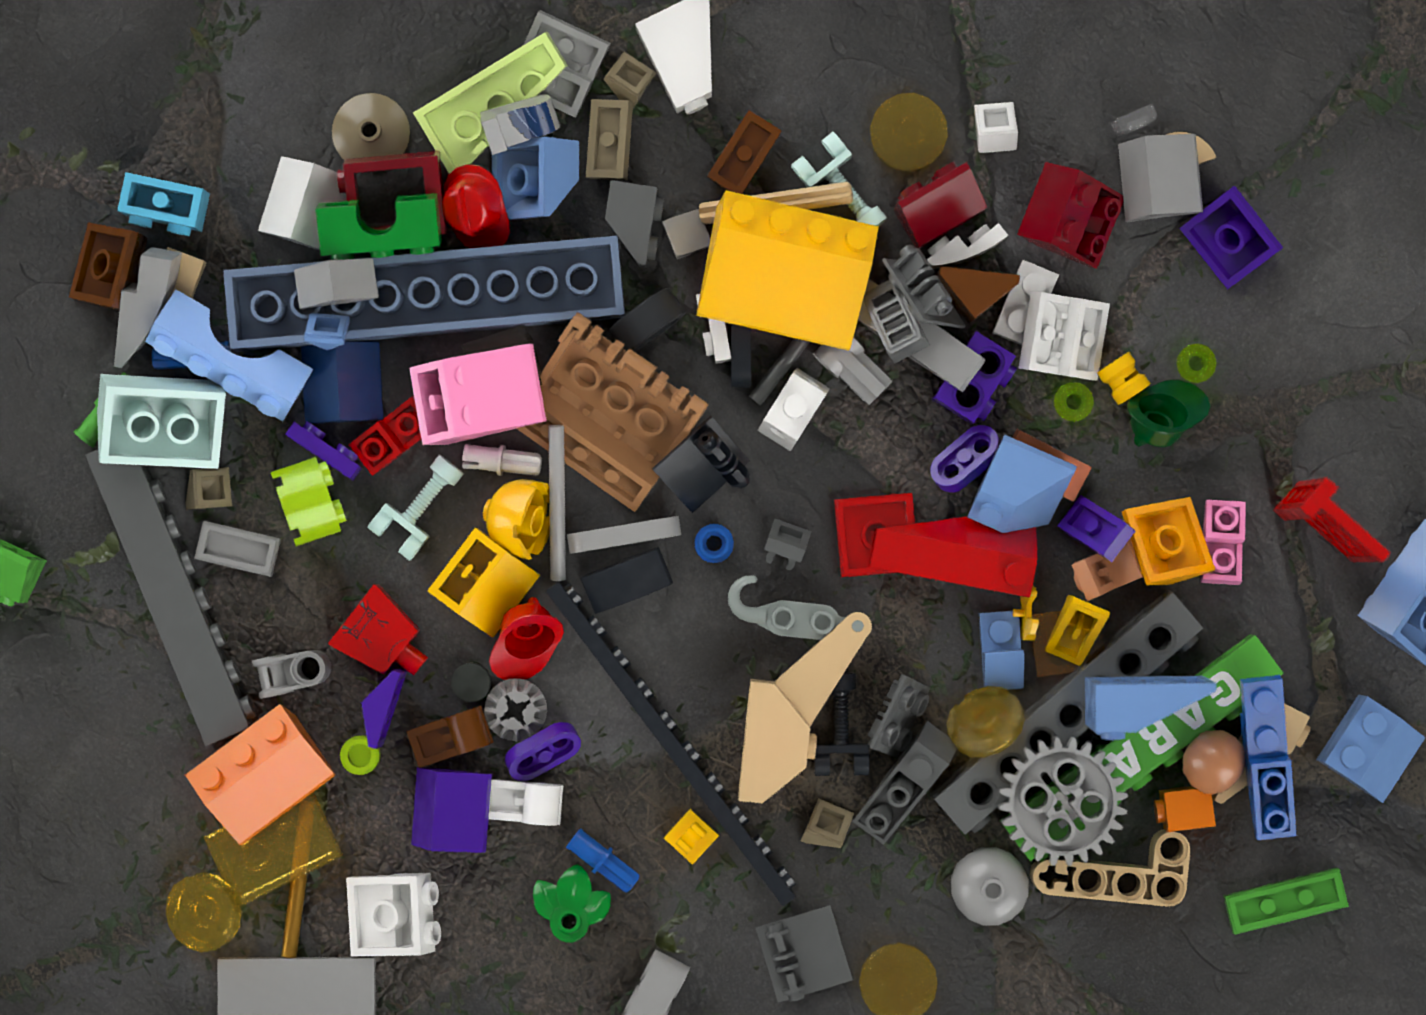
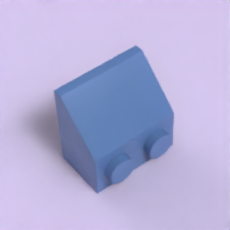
M1358 695L1316 760L1383 803L1423 743L1425 737L1402 718L1370 697Z

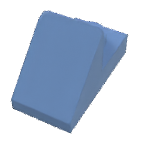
M1013 611L978 613L984 691L1024 688V650H1021L1019 617H1013Z

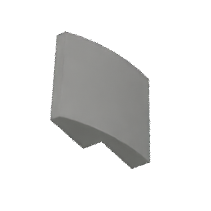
M540 10L535 17L524 45L541 34L548 32L568 65L540 95H549L554 108L577 117L611 43Z

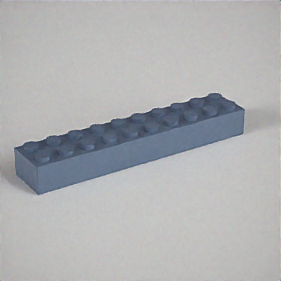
M618 236L373 258L379 298L307 309L299 308L294 270L321 262L223 270L230 349L236 352L312 345L304 341L310 313L349 316L345 342L570 323L577 312L590 321L618 319L625 316Z

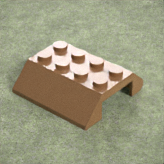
M577 312L559 338V346L539 376L546 422L516 429L549 451L548 426L564 425L565 463L626 507L636 512L660 478L652 468L691 433L709 404L697 395L691 397L689 395L690 391L684 386L677 389L668 382L670 376L663 371L660 374L657 373V367L630 348L626 351L624 344L619 340H616L615 343L610 342L603 337L604 330L597 325L593 328L591 326L592 321Z

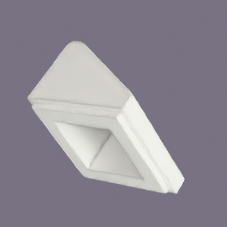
M1014 103L974 105L979 153L1016 150L1018 130Z

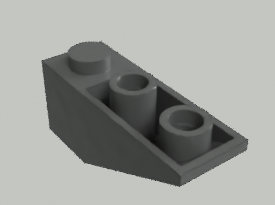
M927 721L852 822L884 845L950 764L959 744Z

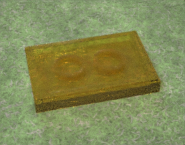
M314 792L242 846L237 843L224 827L204 836L205 842L236 908H240L343 856Z

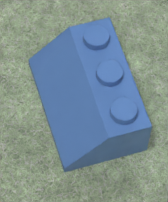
M1426 519L1412 533L1408 544L1396 561L1389 566L1385 577L1374 593L1367 598L1363 609L1358 614L1374 631L1425 666Z

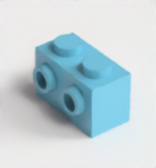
M126 172L117 211L125 216H129V224L152 228V223L157 222L167 224V232L190 236L191 230L202 232L210 193L203 188Z

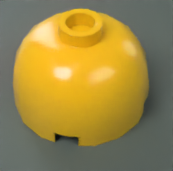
M519 479L505 483L494 493L492 499L487 500L483 509V519L486 522L490 539L515 557L530 560L532 559L531 553L538 555L543 550L550 534L549 516L546 517L547 503H549V485L540 481Z

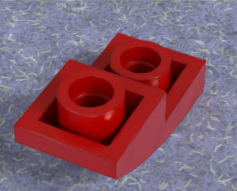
M411 396L383 420L376 422L349 444L372 476L422 440L414 396Z

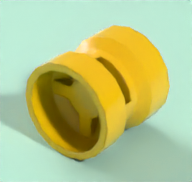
M1130 352L1122 355L1097 372L1101 381L1109 384L1113 390L1112 397L1117 405L1127 401L1151 384L1145 374L1139 373L1135 368L1136 361Z

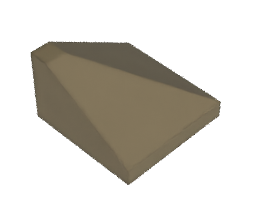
M623 52L606 74L604 81L619 100L633 102L634 109L655 77L656 72L626 52Z
M229 467L190 470L185 503L186 510L232 506Z
M818 798L800 841L807 844L841 848L854 813Z

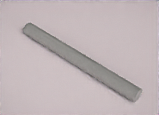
M549 425L550 580L564 581L566 580L564 425Z

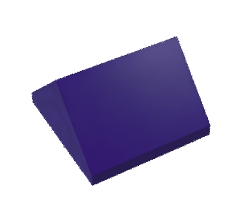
M1235 185L1204 208L1203 212L1198 213L1179 228L1227 290L1283 248Z
M417 767L411 845L429 851L485 853L492 774Z

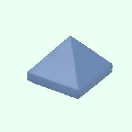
M310 313L304 341L325 350L344 345L349 325V316Z

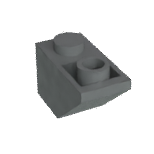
M611 180L605 221L615 236H618L619 241L638 267L647 268L648 259L655 260L658 237L651 235L653 222L661 221L664 198L657 197V187Z

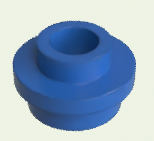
M706 525L699 530L695 537V550L707 562L718 563L724 561L733 550V537L730 531L722 525ZM711 536H718L722 541V546L717 551H711L707 548L706 542Z

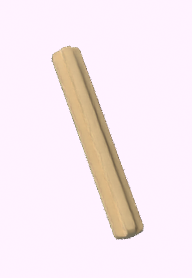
M841 182L752 195V197L809 210L850 204L853 202V190L850 183ZM720 200L704 202L699 205V216L702 223H714L716 207Z

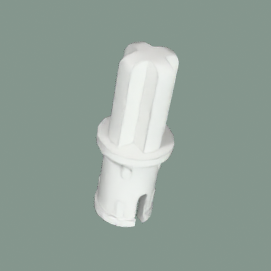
M465 444L462 461H465L462 464L463 469L488 470L497 472L498 476H502L503 472L537 476L541 471L542 457L538 453L506 450L505 445L494 448Z

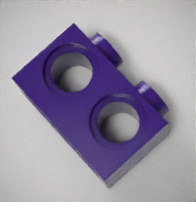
M977 331L973 333L966 346L978 355L982 353L994 355L997 359L998 367L993 374H984L978 370L967 385L976 391L977 401L975 405L970 408L961 406L956 399L958 389L946 381L942 382L932 398L933 401L970 424L975 423L977 418L983 421L986 419L996 403L995 400L990 398L998 384L1005 388L1017 369L1011 365L1016 357L1014 354Z

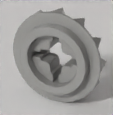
M514 678L500 682L490 691L485 702L484 713L488 726L500 738L517 742L533 736L542 728L547 716V703L543 693L536 685L524 679ZM506 695L509 696L510 700L513 699L516 704L530 700L531 703L526 705V708L522 711L525 725L518 721L515 716L509 719H501L509 709Z

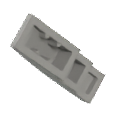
M868 279L865 292L878 285ZM887 293L873 301L878 306L895 296ZM863 301L858 321L879 336ZM897 304L880 313L883 318L899 310L901 306ZM905 316L886 325L887 330L906 321ZM918 321L930 345L908 357L963 392L986 360L936 324ZM909 328L892 337L893 342L912 333L911 329Z

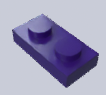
M306 421L303 427L293 422L285 434L352 481L355 480L362 469L355 463L358 455L340 443L335 449L322 441L326 434L308 421Z
M1080 495L1058 524V527L1066 534L1110 562H1113L1135 533V530L1126 522Z

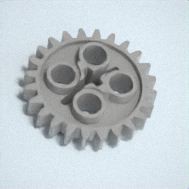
M1056 736L1053 738L1052 748L1048 749L1046 744L1039 740L1038 753L1034 754L1025 747L1023 751L1027 760L1024 763L1016 759L1011 760L1017 769L1016 774L1003 773V776L1011 782L1010 787L999 788L998 792L1007 796L1008 801L999 804L998 809L1009 811L1010 816L1003 819L1001 823L1003 826L1014 825L1016 827L1009 835L1012 841L1021 837L1024 838L1020 847L1022 852L1028 851L1033 846L1035 847L1034 859L1037 861L1045 853H1048L1051 865L1055 866L1059 856H1063L1066 865L1072 866L1073 855L1078 854L1081 860L1086 863L1088 862L1087 850L1092 849L1101 855L1103 854L1099 845L1101 840L1111 844L1115 842L1108 833L1110 828L1122 830L1123 828L1114 819L1116 815L1127 814V810L1117 806V801L1127 798L1128 794L1116 791L1115 787L1125 780L1121 776L1111 777L1110 774L1117 766L1114 762L1105 765L1101 764L1106 754L1104 751L1100 750L1093 756L1090 755L1092 744L1086 742L1078 750L1076 738L1070 737L1067 746L1062 747L1059 737ZM1064 763H1073L1077 768V777L1069 784H1062L1057 778V771ZM1042 772L1048 773L1061 793L1064 795L1071 793L1072 797L1069 798L1068 804L1085 825L1084 830H1078L1068 813L1061 807L1054 809V805L1058 801L1050 788L1042 780ZM1033 786H1040L1045 792L1044 802L1037 807H1030L1025 802V793ZM1089 795L1097 796L1100 800L1099 811L1093 816H1084L1080 810L1082 800ZM1057 818L1065 819L1068 824L1067 834L1061 839L1050 838L1048 834L1049 824Z

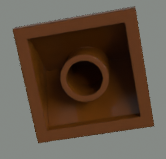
M88 222L69 298L119 311L121 291L132 282L136 283L140 257L144 253L148 238L132 230Z
M942 266L935 274L951 296L954 306L969 324L1015 288L1020 281V275Z

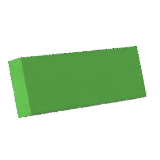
M1337 867L1223 895L1234 935L1349 907L1340 869Z

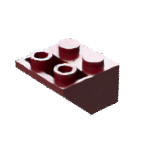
M953 161L937 170L931 178L933 182L923 187L919 181L900 192V196L897 197L899 202L896 204L894 212L915 248H923L987 209V205L967 162L957 167Z
M1045 162L1017 235L1040 248L1097 269L1106 250V245L1116 219L1120 214L1124 202L1123 195L1081 170Z

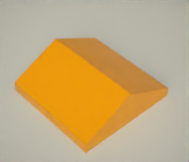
M1190 497L1129 508L1122 511L1124 521L1135 530L1130 539L1146 585H1171L1215 570Z

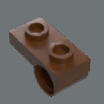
M482 705L406 731L419 768L494 743Z

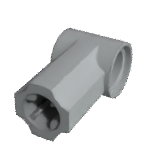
M854 337L849 351L821 345L813 353L814 357L836 378L840 377L867 405H870L893 382L863 353L865 349Z

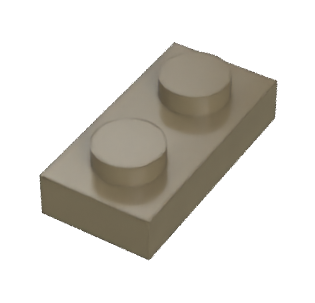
M591 99L586 165L587 178L628 181L633 102L629 100Z

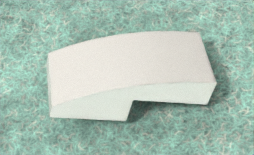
M999 223L992 229L985 224L968 237V240L972 243L969 247L965 245L959 236H956L951 241L944 236L927 250L931 255L927 261L933 269L940 268L941 266H953L973 259L1002 242L1008 234Z

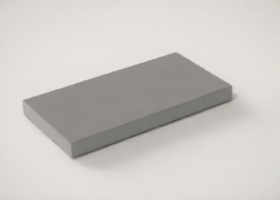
M219 957L217 959L218 1015H376V957Z

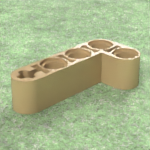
M1162 829L1151 838L1148 866L1088 860V862L1084 863L1081 859H1073L1068 875V865H1066L1063 857H1059L1056 865H1052V869L1058 874L1068 875L1070 888H1066L1067 882L1064 879L1053 878L1050 881V885H1046V882L1039 877L1040 872H1047L1048 866H1051L1049 857L1042 861H1034L1029 872L1030 879L1038 890L1048 895L1167 907L1175 906L1183 900L1187 891L1190 844L1179 832H1168ZM1174 837L1179 842V851L1172 858H1165L1161 854V844L1165 839ZM1086 869H1093L1098 875L1097 883L1091 889H1082L1078 884L1079 875ZM1125 873L1134 874L1137 880L1136 887L1129 893H1121L1117 886L1118 879ZM1164 877H1172L1176 885L1175 891L1168 897H1161L1157 893V884Z

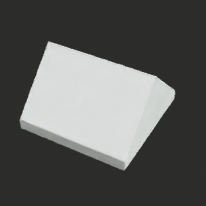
M281 156L258 231L320 250L316 207L319 203L347 201L346 193H339L337 172L315 163Z

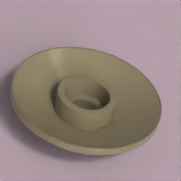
M365 93L351 98L339 109L333 121L332 138L337 152L344 161L350 158L404 154L409 144L410 126L405 112L394 100L381 94ZM366 124L376 125L377 131L374 136L365 137L363 135V127Z

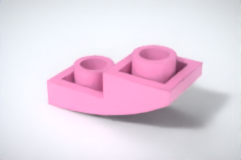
M1205 501L1203 535L1215 570L1201 575L1200 583L1241 584L1246 502Z

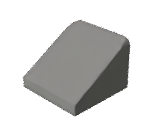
M699 209L662 221L677 260L709 247L710 236L705 224L700 220Z

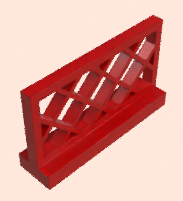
M1328 477L1298 481L1273 509L1283 520L1304 519L1351 562H1383L1391 554L1330 499L1339 487Z

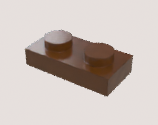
M748 110L707 175V178L727 191L743 194L779 138L782 130Z

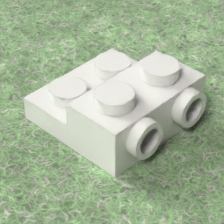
M398 873L346 878L351 956L424 955L435 951V945L441 939V927L437 921H433V905H436L438 902L439 889L435 882H431V873Z

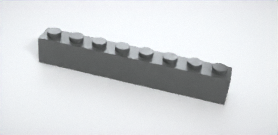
M98 450L86 454V459L205 746L246 730L254 724L252 718L257 716L255 708L248 695L242 697L237 682L242 680L239 669L233 659L227 660L222 646L227 644L224 633L218 623L212 624L207 612L208 609L212 608L210 599L204 587L197 588L192 573L197 572L195 563L188 550L182 552L177 537L182 536L175 516L173 514L168 516L162 501L166 500L167 497L158 478L152 479L147 465L100 463Z

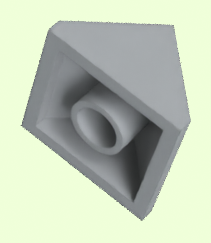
M1196 134L1142 136L1118 144L1126 222L1203 212Z

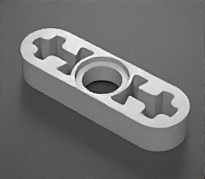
M679 516L567 534L569 552L573 554L682 535Z

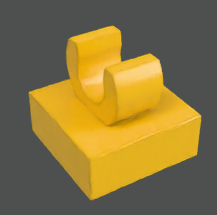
M690 808L664 836V839L693 865L718 838L719 834Z

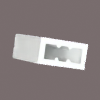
M683 0L635 23L636 31L676 113L685 110L686 114L689 115L708 105L706 99L712 97L709 0Z

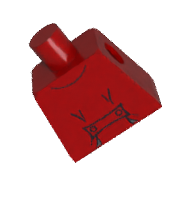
M374 584L328 643L333 648L382 674H387L393 665L398 663L414 676L428 659L425 654L411 644L420 632L419 627L378 584Z

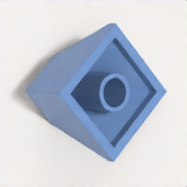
M552 137L530 138L528 141L507 147V151L492 155V175L499 183L509 220L547 217L553 213L579 181V141Z
M1004 435L978 488L968 518L1002 533L1048 525L1077 466Z

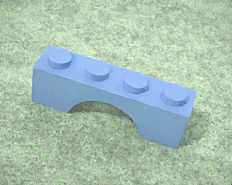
M175 289L153 323L145 342L153 346L161 355L172 357L186 365L194 374L210 379L222 386L230 395L243 398L255 405L263 414L275 417L283 422L313 369L281 350H277L262 358H245L231 353L213 335L209 321L210 309Z

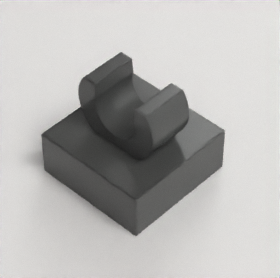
M774 519L764 550L768 551L766 556L767 563L771 564L774 556L777 554L788 558L786 569L792 570L796 561L802 562L812 531Z

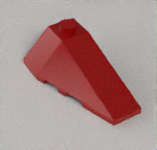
M967 516L876 528L869 567L1030 598L1038 560L1036 527L1002 533Z

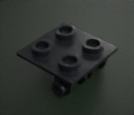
M711 415L652 468L692 513L726 482L732 487L744 488L750 482V473L745 467L750 460Z

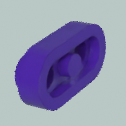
M977 425L968 429L949 445L931 464L930 473L936 485L945 492H957L965 488L990 466L1001 443L997 433L989 426ZM982 446H989L984 453H978ZM959 471L955 477L948 478L951 472Z
M567 722L554 723L514 745L505 756L506 767L511 777L515 780L528 781L573 757L581 747V739L572 724Z

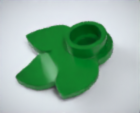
M576 864L562 874L557 885L537 880L533 889V900L537 913L550 921L553 935L564 943H574L586 935L590 925L596 924L606 917L610 909L611 894L607 891L592 892L588 874L580 865ZM567 916H573L577 920L575 927L572 929H566L562 926V920Z

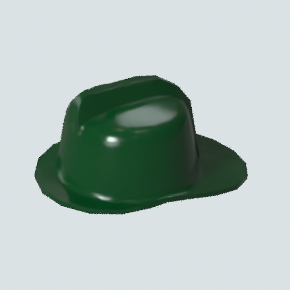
M1166 380L1131 397L1127 408L1132 416L1130 425L1135 434L1134 444L1137 447L1149 444L1162 448L1173 445L1186 430L1200 423L1208 416L1210 403L1207 395L1191 383L1181 380Z

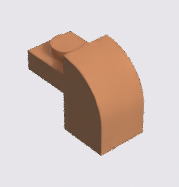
M1129 539L1113 562L1095 553L1072 564L1076 586L1084 593L1087 601L1143 577L1131 539Z

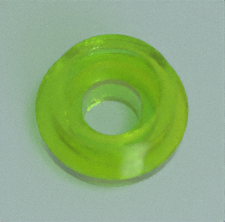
M1191 344L1183 348L1179 353L1176 363L1177 370L1186 381L1200 383L1213 375L1216 369V357L1207 346ZM1193 356H1197L1202 360L1203 365L1199 371H1194L1189 366V360Z
M1071 382L1063 385L1058 389L1054 397L1056 412L1067 421H1080L1086 418L1093 408V395L1081 383ZM1069 395H1076L1080 399V406L1075 410L1070 409L1066 404Z

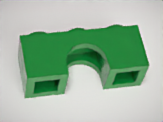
M437 193L398 196L395 201L396 222L386 229L371 228L363 221L360 215L359 200L319 203L316 207L320 255H331V260H349L355 258L354 253L370 252L371 258L390 257L394 255V250L410 249V254L413 255L434 252L433 247L440 246L442 241Z

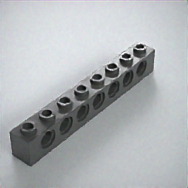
M1164 590L1089 655L1081 666L1074 668L931 792L930 795L965 835L970 830L976 833L991 820L989 814L999 804L1008 801L1007 796L998 792L999 788L1010 787L1011 782L1000 772V764L1004 758L1014 756L1024 763L1027 760L1023 751L1025 747L1034 754L1038 753V750L1031 749L1029 742L1032 734L1039 730L1046 731L1048 735L1046 744L1048 749L1052 748L1053 738L1056 736L1059 737L1062 747L1067 746L1070 737L1076 738L1077 745L1080 743L1078 737L1089 728L1085 725V677L1158 676L1169 666L1167 659L1178 650L1180 653L1187 651L1198 641L1199 637L1196 634L1203 627L1173 592ZM1162 627L1166 633L1165 642L1159 647L1152 648L1149 643V635L1153 629ZM1127 653H1133L1136 657L1135 668L1129 673H1122L1119 669L1121 657ZM1066 705H1075L1077 708L1076 719L1070 724H1062L1059 719L1061 709ZM978 782L987 783L989 792L986 798L981 801L971 800L970 790L972 786Z

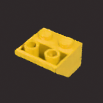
M474 528L427 591L458 615L494 638L501 628L504 614L509 609L519 605L540 577V574L495 543L479 528Z

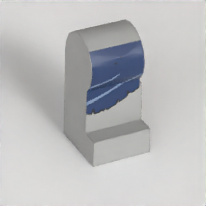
M539 95L480 112L481 123L492 155L507 151V147L528 141L530 138L552 133L560 127L549 95Z

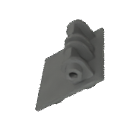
M907 245L899 252L901 256L899 260L888 258L882 260L890 272L888 275L889 280L898 290L903 292L910 303L908 304L910 313L918 321L962 329L966 327L951 304V296L943 284L940 283L938 276H933L934 270L929 266L930 264L919 248Z
M903 674L900 675L898 680L894 679L886 696L892 699L890 703L884 700L883 704L888 706L886 713L878 712V715L882 716L883 719L876 718L867 735L871 737L868 742L870 748L898 758L899 753L905 751L910 744L913 734L911 728L917 716L920 717L928 706V693L931 688Z
M830 905L755 927L778 1003L786 1000L790 1002L804 998L806 994L853 980Z

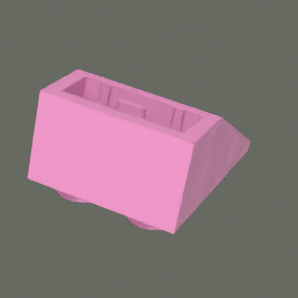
M533 344L441 359L409 368L422 445H449L546 422Z

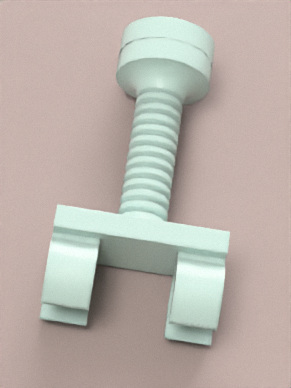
M831 132L821 142L834 160L816 173L803 156L791 164V168L806 187L817 186L825 179L830 184L847 181L844 179V176H841L842 173H839V168L852 158V153L834 132ZM852 188L853 202L847 205L856 214V221L879 227L887 219L886 215L878 206L873 208L866 206V203H863L862 198Z
M440 454L430 466L433 471L432 478L423 487V491H420L421 494H418V497L416 496V500H413V503L410 504L411 506H408L406 512L400 513L389 503H385L367 527L377 536H381L392 521L395 520L412 533L398 551L409 561L413 559L430 537L415 525L416 520L424 513L425 507L428 508V504H431L430 501H433V498L436 497L435 495H438L443 486L447 484L455 486L464 474Z

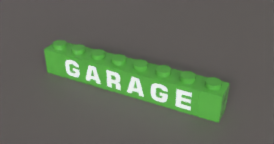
M1249 634L1194 675L1205 676L1216 682V692L1137 732H1125V739L1106 740L1090 752V755L1093 756L1102 750L1106 754L1101 764L1105 765L1114 762L1117 765L1110 775L1111 777L1121 776L1125 781L1115 787L1116 791L1125 792L1130 787L1136 791L1153 779L1150 772L1163 764L1167 768L1182 758L1184 752L1181 749L1191 743L1202 732L1214 731L1215 728L1213 726L1224 717L1231 721L1242 713L1240 679L1274 675L1281 676L1284 673L1257 636ZM1071 766L1057 777L1059 782L1062 784L1072 783L1077 777L1076 766ZM1053 781L1048 783L1047 787L1050 788L1058 801L1054 805V809L1061 807L1068 813L1078 830H1084L1085 825L1068 804L1069 798L1072 797L1071 793L1064 795L1057 789ZM1040 789L1025 801L1026 804L1030 807L1040 806L1045 799L1044 789ZM1095 795L1085 797L1080 804V810L1084 816H1092L1100 809V800ZM1010 812L999 820L1000 823L1003 819L1010 816ZM1057 818L1049 824L1048 834L1052 839H1061L1068 832V824L1065 819ZM1014 825L1003 826L1009 835L1016 828ZM1023 837L1014 840L1019 848L1024 841ZM1033 846L1028 851L1023 852L1029 861L1034 859L1035 847ZM1045 853L1039 861H1042L1049 857V854Z

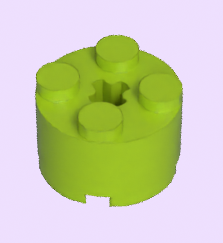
M316 457L271 472L272 479L281 478L283 484L276 487V491L289 529L292 531L298 528L301 536L293 539L295 546L341 532L339 524L345 522L346 518L340 500L331 501L327 487L334 483L326 461L318 464Z

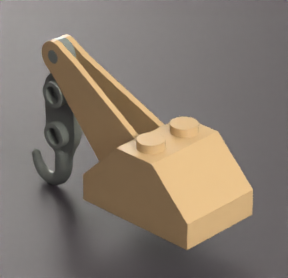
M749 575L737 579L731 585L728 592V605L735 616L743 621L756 623L779 636L820 640L777 680L750 679L738 801L763 803L806 768L807 759H815L817 736L814 733H810V726L862 643L869 635L872 624L869 617L864 613L853 612L846 617H841L835 609L824 604L780 600L760 607L746 606L740 600V591L745 585L757 581L756 576Z

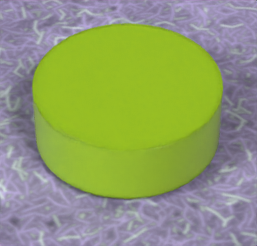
M358 735L348 739L340 752L342 765L348 772L355 775H364L374 770L381 757L380 748L373 749L368 747L367 736Z

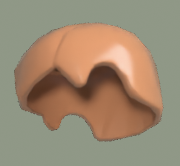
M1223 730L1202 732L1189 744L1183 754L1184 775L1191 786L1204 794H1221L1229 790L1238 781L1245 769L1244 748L1236 737Z

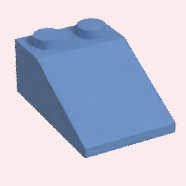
M1205 676L1085 677V725L1097 735H1101V739H1125V732H1137L1216 692V682Z

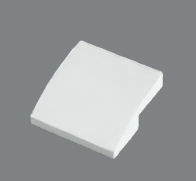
M1031 291L1019 369L1097 381L1110 304Z

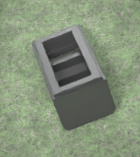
M890 280L865 292L863 301L887 354L894 363L930 345L918 320L908 309V304L910 303L903 292L898 290ZM892 290L894 291L895 297L878 306L875 305L873 300ZM900 304L901 308L883 318L881 317L880 313ZM905 316L906 321L887 330L886 325ZM909 328L911 329L912 333L893 342L892 337Z

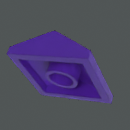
M401 668L393 670L362 702L367 742L370 748L377 749L384 745L407 670Z

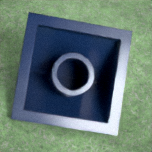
M344 342V345L330 350H325L315 345L301 346L302 363L313 369L303 387L305 423L308 421L311 424L380 421L384 419L380 342Z

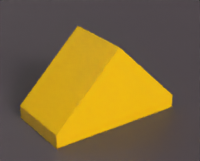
M1068 595L1047 642L1045 651L1081 666L1109 618L1110 612Z

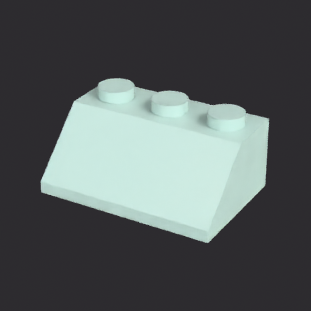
M100 374L97 408L99 462L218 469L226 392L222 386L211 380Z

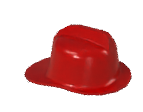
M466 164L454 169L448 175L444 184L442 211L456 237L469 248L503 246L509 237L510 225L498 181L490 171L479 165Z
M530 597L527 603L509 609L503 616L500 635L489 658L491 671L498 678L503 680L514 678L525 680L533 677L546 666L564 634L562 623L557 618L551 616L550 612L540 605L536 597Z

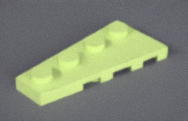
M545 32L413 112L435 151H440V159L450 174L457 167L472 164L489 147L481 123L480 112L539 96L568 65L549 33Z

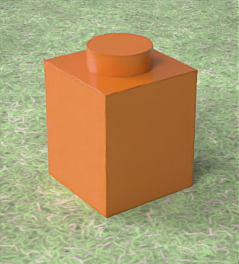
M1193 786L1159 790L1160 800H1154L1155 818L1157 824L1163 823V829L1173 832L1216 826L1212 794H1204Z

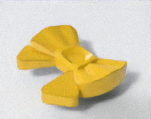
M1032 586L1030 598L1020 596L1022 608L1013 609L1012 612L1013 617H1021V640L1034 641L1036 638L1039 620L1032 618V603L1037 596L1036 587Z

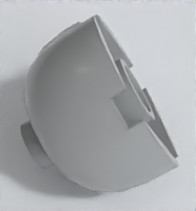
M980 847L968 853L956 864L951 876V895L957 909L968 920L983 926H998L1012 920L1024 908L1029 895V879L1023 865L1010 852L997 847Z

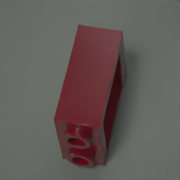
M440 151L350 158L344 161L343 169L337 170L339 193H346L347 201L359 200L356 177L358 172L423 167L425 194L437 193L441 234H446L448 229L447 221L442 211L444 187ZM389 225V226H377V227H371V228H374V229H386V228H388V227H390V226H392V225Z

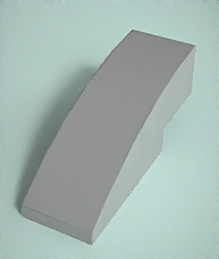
M151 247L141 255L138 283L132 282L121 291L114 367L122 368L146 344L145 341L153 323L173 294L179 274L182 252Z

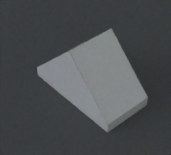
M373 258L328 260L294 270L300 309L379 298Z

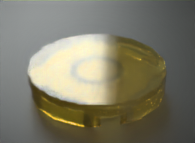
M916 93L897 94L885 100L876 110L870 126V141L877 157L888 167L902 171H919L931 165L943 152L948 137L947 121L940 107L928 97Z
M986 686L964 696L965 701L959 706L956 703L950 710L946 722L948 736L959 752L970 757H988L1000 753L1014 743L1022 732L1025 716L1023 707L1015 695L1010 694L1007 689L1002 687Z
M203 872L183 878L170 891L165 911L168 925L176 939L188 949L199 952L214 951L234 938L240 927L241 909L239 903L236 904L233 897L235 892L227 882L217 875Z
M900 942L883 945L873 951L862 965L859 978L861 996L868 1008L876 1015H921L927 1011L935 999L937 990L936 970L927 955L913 945Z

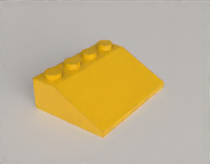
M726 190L716 207L696 316L849 351L872 267L879 227Z

